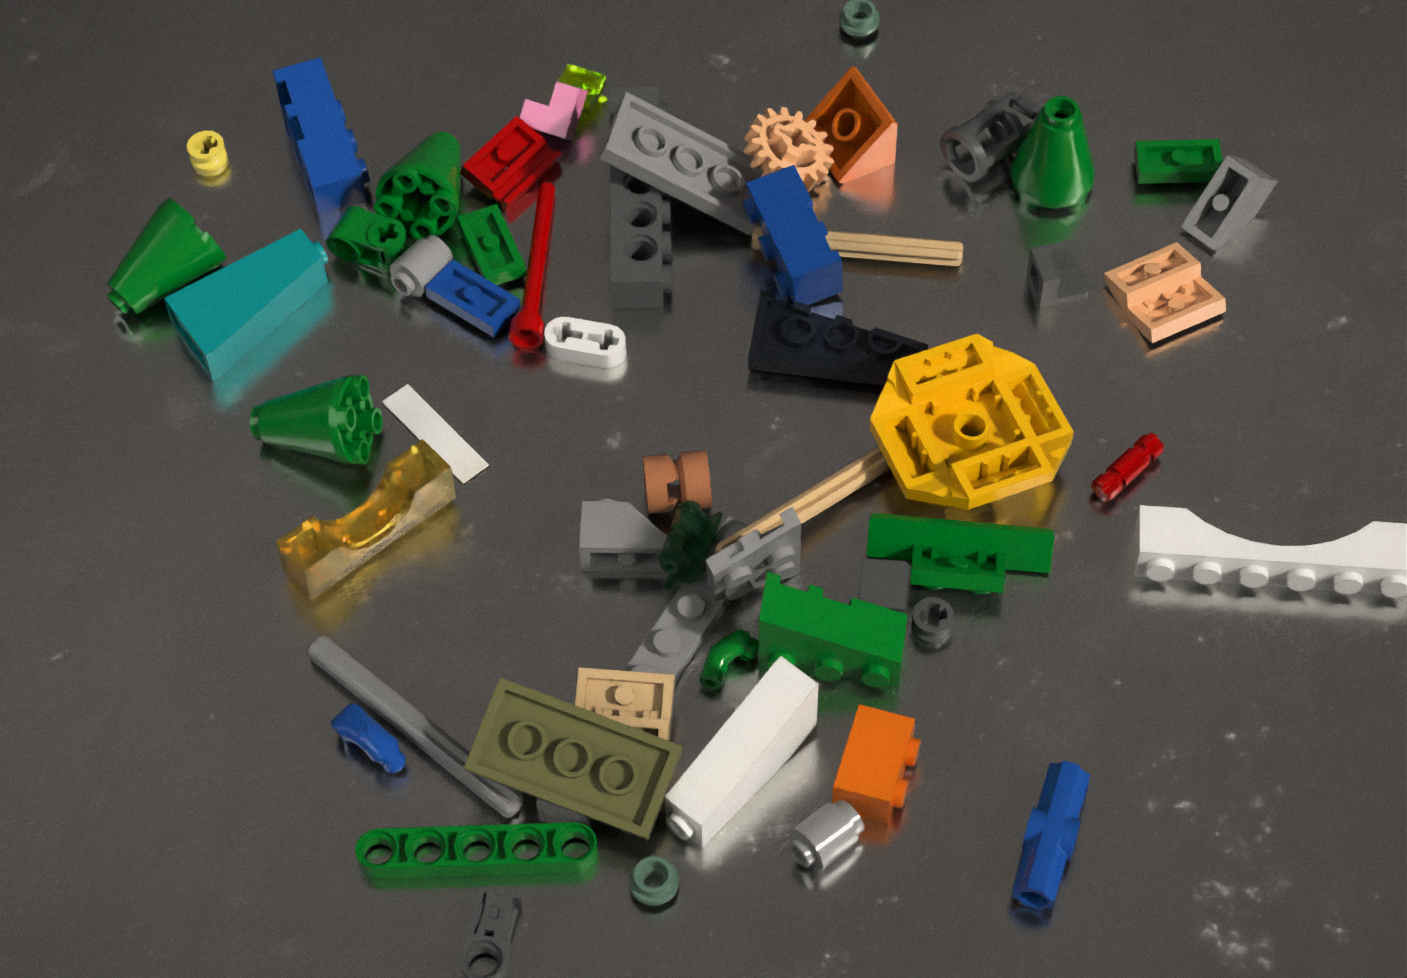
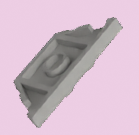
M793 507L779 514L783 522L782 525L760 534L759 530L754 529L734 544L706 559L708 586L716 601L724 598L735 600L748 594L753 589L765 586L767 571L781 575V580L800 574L801 522Z

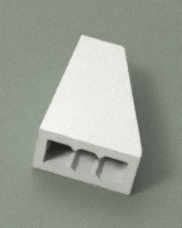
M782 656L771 666L665 796L666 822L679 838L683 840L690 838L703 848L817 731L818 683Z

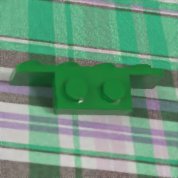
M871 513L866 553L869 557L912 561L910 585H921L931 590L943 588L964 589L975 594L1003 593L1005 570L1049 573L1051 571L1055 532L1053 529Z

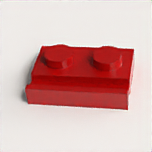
M516 115L462 165L461 175L490 200L494 198L502 205L501 209L506 212L559 162L562 153L551 149L547 145L548 141Z

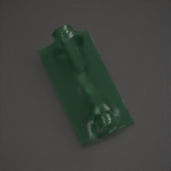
M687 500L677 506L671 524L673 531L668 533L658 557L661 569L669 574L664 587L667 591L683 583L691 584L703 575L706 570V559L717 539L716 533L723 516L721 511L708 517L701 510L700 505L693 500Z

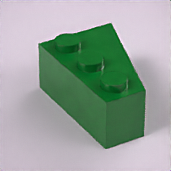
M767 571L759 616L758 669L769 670L782 656L806 675L816 676L824 681L842 679L863 682L870 687L876 688L885 686L899 687L908 614L853 597L849 600V605L822 597L823 588L809 584L807 592L780 584L781 575Z

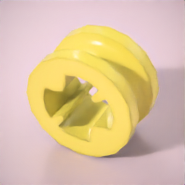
M206 130L192 135L188 140L187 150L190 162L196 170L212 172L218 170L226 163L227 153L220 134ZM206 149H210L209 153L204 154Z

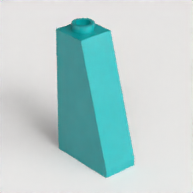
M300 228L164 298L172 326L212 381L221 378L328 283L324 267L328 263L326 252L317 240L311 242Z

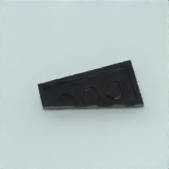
M761 290L748 356V369L885 386L894 360L927 350L929 345L876 327L872 331L857 327L853 324L852 319L836 315L835 319L812 312V306L797 301L790 305L775 300V294Z

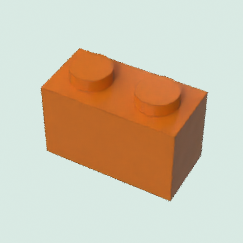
M859 704L833 785V804L840 799L845 800L856 810L860 817L884 824L889 823L893 807L902 809L909 784L908 780L902 779L905 767H914L919 754L921 739L914 738V718Z

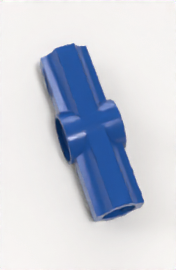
M1064 760L1060 763H1050L1037 808H1032L1022 844L1024 853L1018 866L1012 897L1021 902L1024 907L1038 911L1045 908L1053 909L1065 864L1066 862L1070 863L1081 824V820L1078 818L1089 787L1090 774L1085 772L1078 764Z

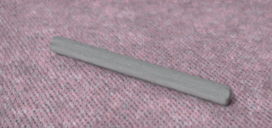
M320 635L314 642L310 643L307 651L309 658L503 817L511 818L522 808L524 804L523 796L519 791L465 771L463 768L470 753L467 749L331 639Z

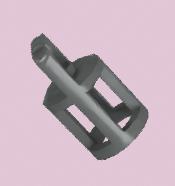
M1018 92L1007 93L999 100H990L984 104L979 114L963 125L951 127L943 133L940 145L947 163L962 179L969 182L978 181L985 176L989 167L1006 155L1017 153L1042 106ZM1011 108L1016 109L1032 119V121L1023 127L1018 115ZM983 130H985L987 136L994 143L985 150L975 137ZM961 143L966 146L973 157L967 163L961 160L955 150V147Z

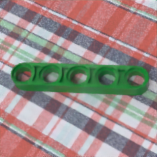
M566 822L377 828L361 835L356 843L355 853L360 870L369 878L409 879L580 873L593 866L597 860L598 847L596 835L590 827L583 823ZM581 838L589 844V849L581 857L573 858L562 852L563 844L569 839ZM528 839L538 843L540 850L530 859H520L512 852L513 847L521 840ZM474 841L485 842L491 848L487 857L478 861L469 860L464 856L463 852L465 847ZM430 842L440 846L442 849L441 854L431 862H421L414 856L415 850L423 843ZM384 844L392 849L391 856L383 863L374 864L365 859L367 850L373 845Z

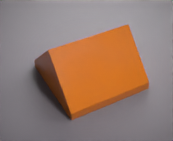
M851 66L804 120L809 122L814 119L816 121L815 131L827 133L823 143L832 145L834 149L829 155L834 160L829 170L837 181L842 184L894 164L896 155L897 122L858 69Z

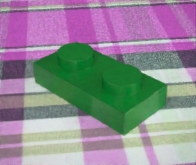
M1219 139L1135 141L1134 158L1138 184L1210 182L1223 162Z
M497 204L457 216L458 228L482 277L495 285H500L526 276V264Z

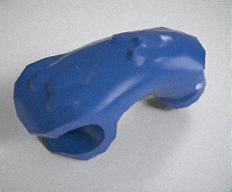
M355 703L348 704L330 721L332 728L343 739L346 746H349L351 743L356 744L366 752L372 761L381 764L385 772L395 774L404 768L406 757L399 751L398 740L372 719L359 705Z

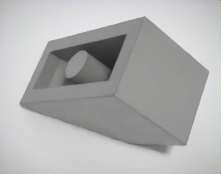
M1227 155L1181 225V228L1211 249L1217 251L1256 216L1278 181L1247 160Z
M612 499L582 501L579 541L581 572L673 574L672 540L629 502L614 501Z

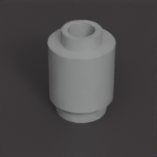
M428 235L425 239L419 238L390 265L391 283L395 289L405 296H422L426 292L425 286L453 259L449 247L434 235Z
M840 799L835 804L828 802L791 830L793 842L789 845L790 850L797 861L804 867L812 866L817 870H822L858 842V835L864 831V824L856 810L845 800Z

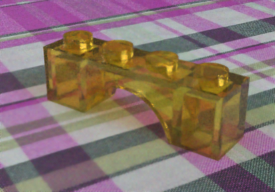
M423 439L386 464L379 485L371 496L357 509L346 516L331 521L319 520L312 516L276 541L284 573L312 601L455 499L456 494L451 466Z

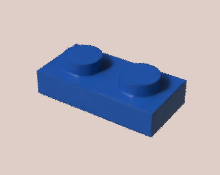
M453 259L425 286L427 298L492 337L521 310L519 298Z

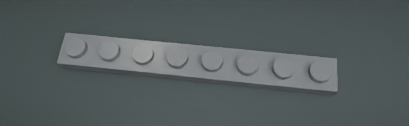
M730 516L726 518L624 671L675 675L676 685L731 601L727 598L715 600L708 586L706 559L714 555V549L719 542L748 526L747 524ZM538 798L536 800L537 810L562 823L577 822L584 824L587 819L585 816Z

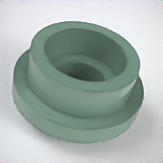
M851 0L846 3L840 12L839 24L850 35L866 36L878 28L880 17L874 4L869 0Z
M657 856L646 857L639 861L632 868L629 875V887L632 895L639 902L646 905L656 906L668 902L676 894L679 885L678 873L675 867L669 861ZM652 878H657L663 882L660 887L650 888L645 885Z

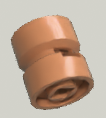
M706 450L681 452L676 460H672L668 454L642 456L648 515L672 513L677 505H682L686 511L712 509L710 472ZM675 480H678L679 485H673L671 483Z

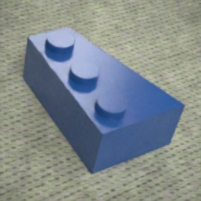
M321 57L273 70L284 127L318 215L367 201L364 184L370 182L369 173L364 159H356L355 153H358L354 134L351 129L346 130L344 125L346 124L343 107L340 100L335 99Z
M795 165L747 182L748 199L743 200L742 204L750 224L758 222L763 236L758 237V242L765 260L768 262L774 259L779 273L774 274V279L782 299L790 297L792 304L797 301L810 305L843 292L842 259L837 250L831 251L825 237L828 235L827 229L823 221H818L812 208L814 206L813 201Z

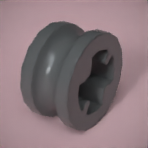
M928 597L920 600L913 608L911 628L914 636L919 641L931 645L941 644L948 640L952 634L955 616L952 606L947 601L937 597ZM927 616H938V626H928Z

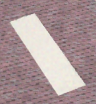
M408 384L382 401L463 484L490 466Z

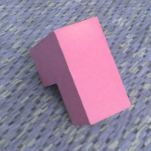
M556 81L549 106L525 99L520 118L533 129L573 141L588 91Z

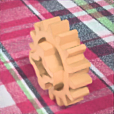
M782 107L778 114L771 108L767 109L763 116L758 114L743 139L748 143L744 149V154L754 156L750 167L761 168L764 171L761 175L762 177L795 165L807 191H810L815 184L820 185L834 163V160L829 157L834 150L833 146L823 143L827 133L816 132L814 129L816 121L814 119L809 122L803 121L802 112L797 111L794 116H790L786 107Z

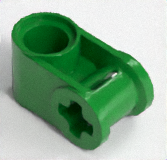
M348 206L326 239L327 248L339 259L373 268L384 274H391L390 265L409 248L404 243L406 230L400 221L369 212L359 206Z

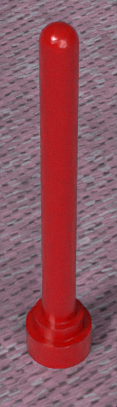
M543 182L539 186L522 308L512 318L510 323L509 341L521 349L538 348L542 345L544 339L545 324L538 311L555 197V186L551 182Z

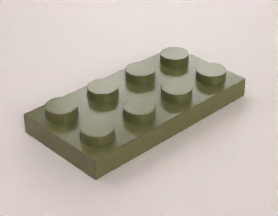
M500 677L463 769L648 841L684 748L671 741Z

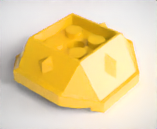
M977 333L894 360L887 377V382L870 418V431L905 498L930 503L943 510L953 507L970 510L1053 481L1072 444L1074 435L1073 429L1036 365L1013 352L993 346L992 341Z

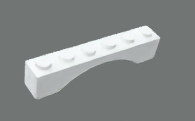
M1140 505L1134 530V577H1148L1155 581H1166L1169 579L1191 580L1200 584L1233 583L1242 584L1250 588L1262 586L1289 587L1295 591L1318 589L1333 590L1341 594H1354L1357 592L1375 593L1398 598L1407 596V523L1373 521L1357 532L1334 541L1307 546H1278L1253 542L1228 534L1203 521L1187 508Z

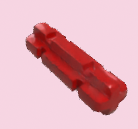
M1154 433L1142 435L1133 444L1132 449L1128 448L1106 468L1105 474L1101 473L1092 481V491L1096 493L1101 501L1113 499L1122 491L1123 485L1127 486L1149 466L1150 460L1154 461L1163 453L1164 444Z

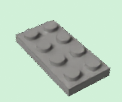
M626 92L618 104L599 159L750 236L757 227L758 222L750 224L742 201L748 199L746 183L760 178L764 172L761 168L750 167L754 157L744 154V152Z

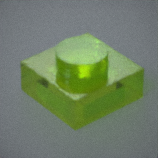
M568 64L558 82L588 91L582 112L590 115L606 88V75Z

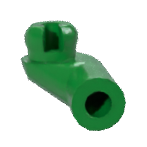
M735 630L712 645L708 651L699 678L700 684L709 689H720L729 663L738 656L743 661L754 659L759 651V641L751 637L749 631Z

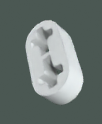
M559 317L550 321L545 327L544 338L547 353L559 361L598 368H613L622 363L626 357V337L617 326L572 317ZM564 335H569V336H571V337H567V339L565 340V343H563V342H558V341H557V340H562V338H563ZM605 343H613L607 350L600 349L605 346Z

